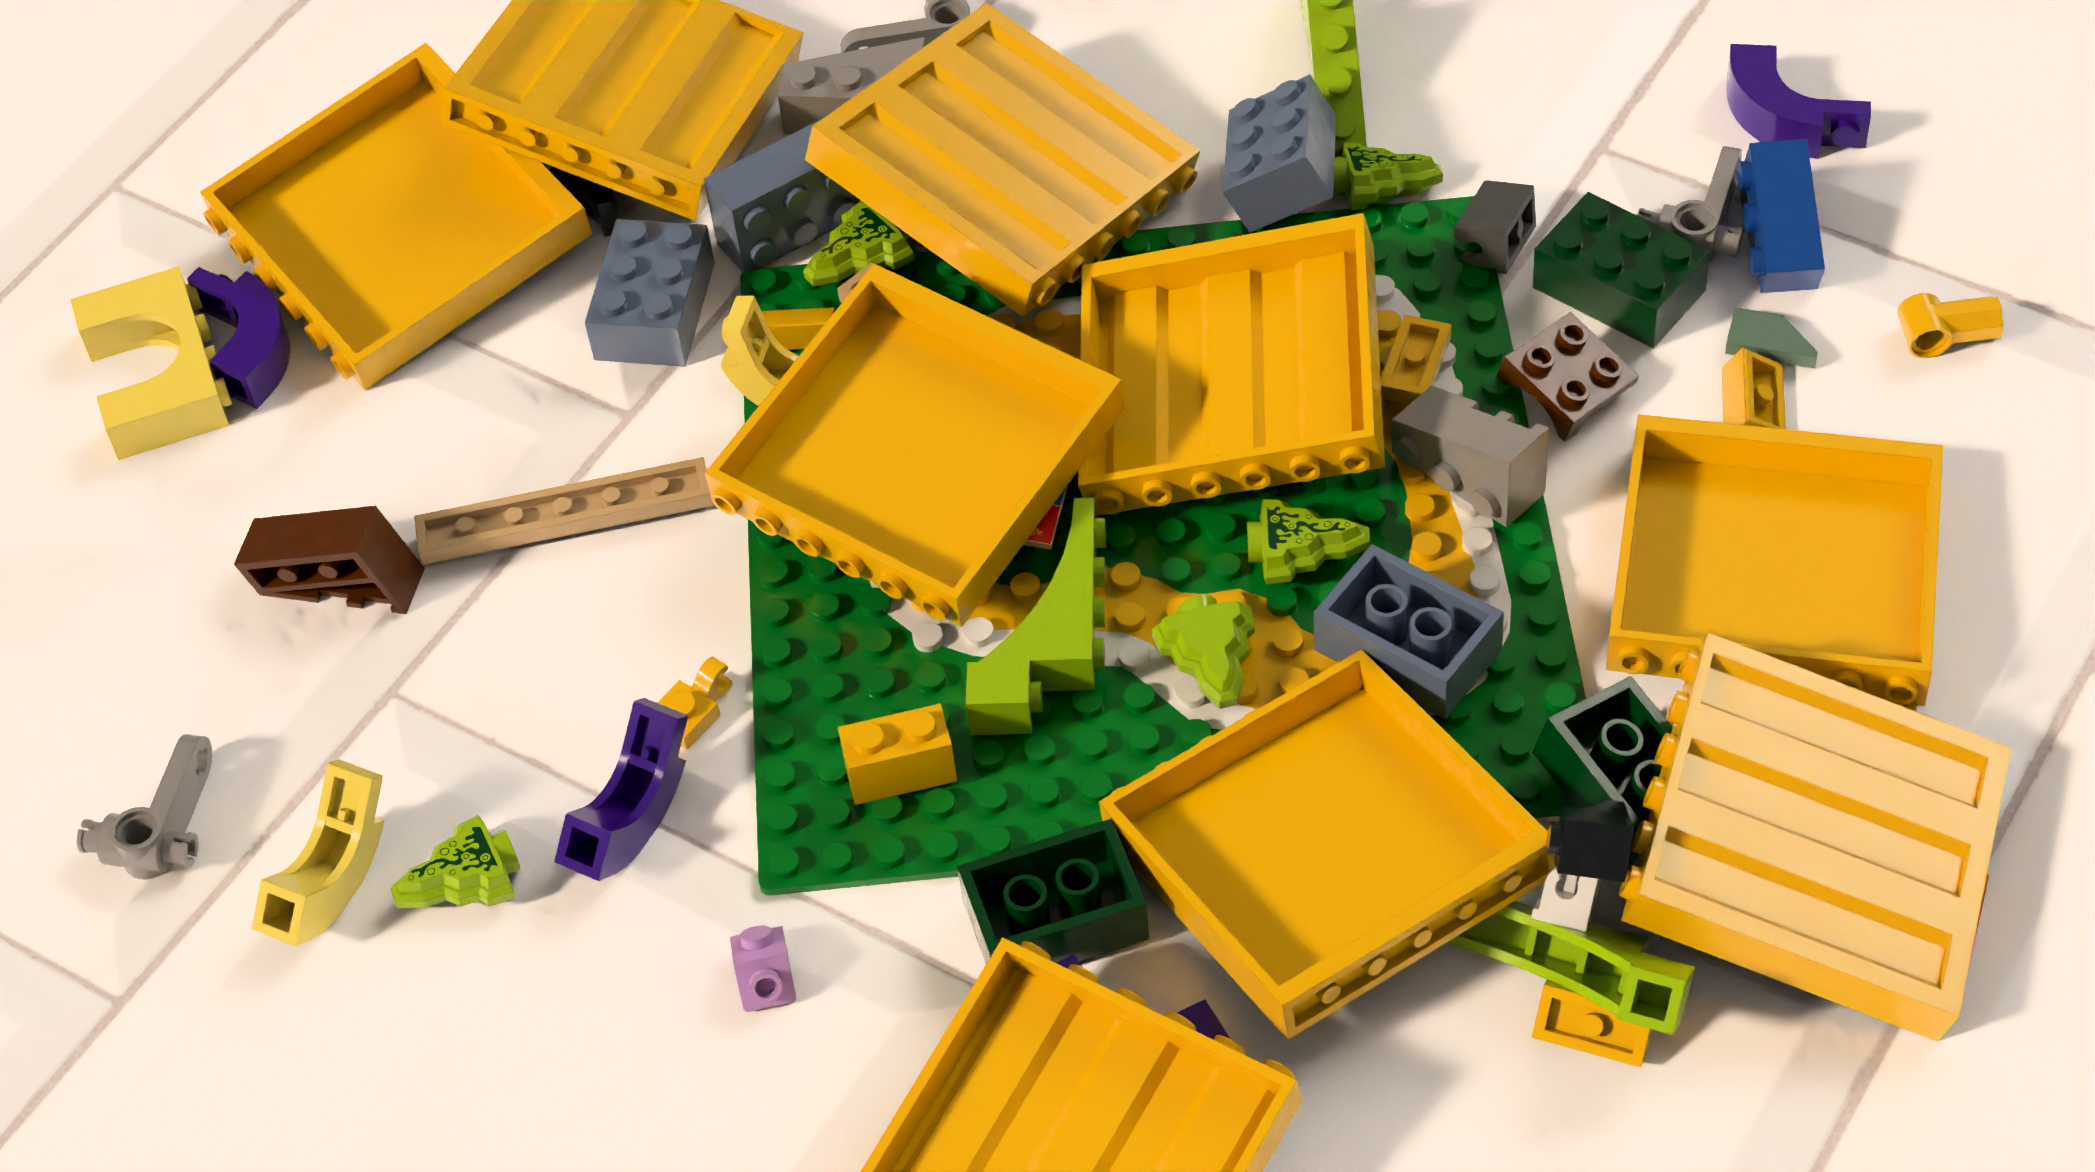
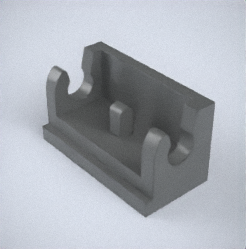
M1484 180L1454 227L1455 239L1466 243H1478L1483 251L1482 253L1464 252L1461 257L1464 263L1476 267L1497 269V272L1501 274L1508 273L1536 227L1534 185Z

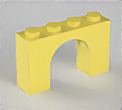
M179 266L70 299L78 331L91 362L145 346H167L179 351L172 364L159 375L144 382L96 396L105 431L118 460L229 426L224 407L232 405L230 394L224 378L215 379L209 362L217 353L214 345L206 347L204 343L213 340L205 314L196 315L195 310L202 309L203 305L197 289L185 283Z

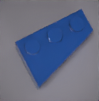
M1807 139L1749 143L1745 160L1738 162L1737 178L1743 209L1745 233H1748L1751 246L1749 249L1750 274L1752 277L1757 276L1760 293L1818 289L1825 271Z

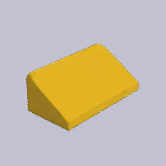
M835 307L761 312L776 340L786 349L791 350L805 349L835 312Z
M1742 347L1722 367L1723 423L1786 429L1783 365Z

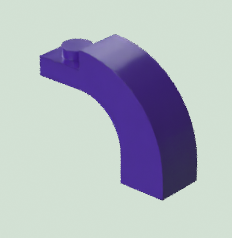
M1730 44L1726 83L1727 100L1737 122L1752 137L1760 142L1807 139L1809 156L1814 159H1819L1821 146L1866 148L1871 119V101L1816 99L1799 94L1790 89L1778 74L1776 45Z
M198 267L187 278L190 286L197 289L203 308L199 309V311L237 328L232 338L209 361L215 378H224L230 397L258 409L281 382L290 359V341L278 304L264 282L247 271L233 282L226 275H216Z
M647 698L633 701L617 765L604 789L591 803L566 813L554 860L555 863L594 880L601 881L618 873L636 858L661 824L679 786L686 760L679 758L678 755L688 715Z

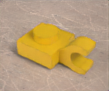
M713 656L709 657L701 665L692 686L679 679L657 702L688 715L681 746L686 750L721 715L718 704L715 701L724 696L733 685L732 680L723 675L728 670V665Z

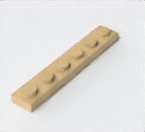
M704 457L415 515L414 522L418 553L422 565L714 506L705 476L707 471Z

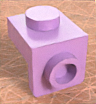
M765 925L753 926L742 931L740 935L730 937L733 966L744 1011L751 1012L792 1003L796 1000V991L783 926L773 928Z

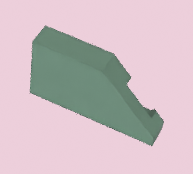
M1734 308L1726 341L1725 354L1735 355L1743 347L1778 363L1815 369L1818 352L1783 315Z

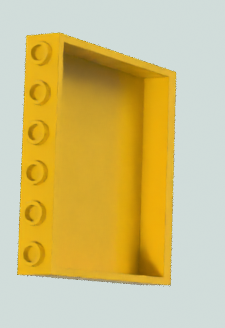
M424 43L200 191L208 210L203 212V216L211 229L218 236L225 232L230 238L228 244L239 261L243 264L250 261L256 267L253 269L255 276L263 281L270 291L275 289L281 297L278 300L287 315L294 322L301 318L307 325L304 327V330L316 348L321 351L327 347L333 354L330 359L340 375L345 380L353 377L365 391L592 235L583 205L540 161L440 124L444 87L454 76L455 72L427 43Z
M873 264L705 472L711 500L722 512L728 515L738 514L752 521L765 534L770 536L778 534L794 542L805 554L812 557L820 555L835 563L845 574L853 578L861 576L877 584L888 596L895 599L903 597L919 605L930 617L939 621L946 619L962 627L1125 409L1122 379L881 266Z
M1638 414L1611 616L1606 670L1677 678L1678 670L1686 651L1689 648L1696 651L1709 632L1892 703L1905 705L1916 701V706H1925L1933 661L1943 445Z
M1362 649L1343 660L1333 663L1328 669L1290 688L1280 697L1257 710L1247 713L1242 719L1218 733L1202 739L1192 748L1169 761L1159 764L1154 770L1130 784L1114 790L1109 796L1098 801L1102 821L1112 818L1130 864L1287 1040L1545 883L1548 874L1556 867L1554 855L1546 854L1548 831Z

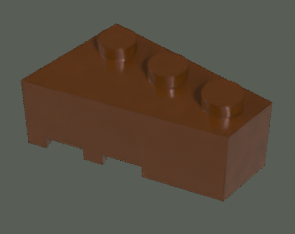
M376 505L254 518L234 562V566L256 592L262 596L315 603L319 602L321 595L347 598V607L361 609L365 601L391 604V612L407 614L425 570L421 562Z

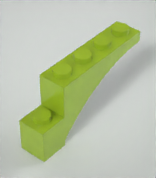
M1300 0L1312 78L1336 113L1335 155H1338L1343 142L1359 143L1363 147H1367L1353 0Z
M1094 497L1074 498L1071 528L1063 556L1051 582L1035 607L1019 626L988 655L978 662H967L966 711L970 735L1032 734L1033 713H1042V691L1095 690V669H1105L1104 638H1096V628H1105V598L1096 597V588L1106 587L1105 557H1097V548H1106L1105 518H1096Z
M1517 901L1510 903L1447 942L1448 944L1491 957L1554 982L1618 1016L1617 1020L1670 1035L1675 1033L1683 1019L1695 966L1646 953L1649 937L1590 922L1586 932L1531 919L1534 906Z

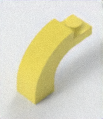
M736 296L730 313L725 317L722 324L723 341L728 347L720 366L730 382L746 398L759 406L799 356L786 349L773 336L755 296Z
M340 759L327 763L317 818L312 833L305 847L290 866L279 873L261 879L252 930L288 944L299 946L322 934L340 917L361 886L379 845L385 820L377 818L375 815L383 775Z

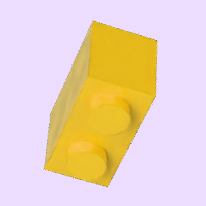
M941 703L838 727L844 763L855 805L957 781L952 743Z

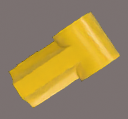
M1919 293L1905 299L1897 309V316L1909 350L1913 356L1918 358L1938 356L1954 343L2001 338L2003 333L2002 306L1998 297L1989 296L1940 302L1936 295Z

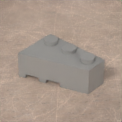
M925 37L785 64L778 91L784 135H791L829 115L925 47Z
M1431 385L1392 419V452L1404 464L1414 466L1432 478L1443 490L1452 491L1470 503L1482 516L1491 517L1507 528L1545 493L1549 427L1537 423L1531 429L1513 423L1515 421L1513 414L1502 410L1495 416L1478 410V402Z

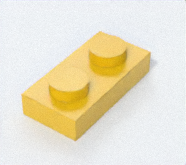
M1404 315L1381 375L1382 399L1411 404L1431 385H1434L1451 340L1452 324Z
M1547 980L1543 985L1531 1038L1642 1067L1652 1029L1617 1020L1618 1016L1605 1008Z

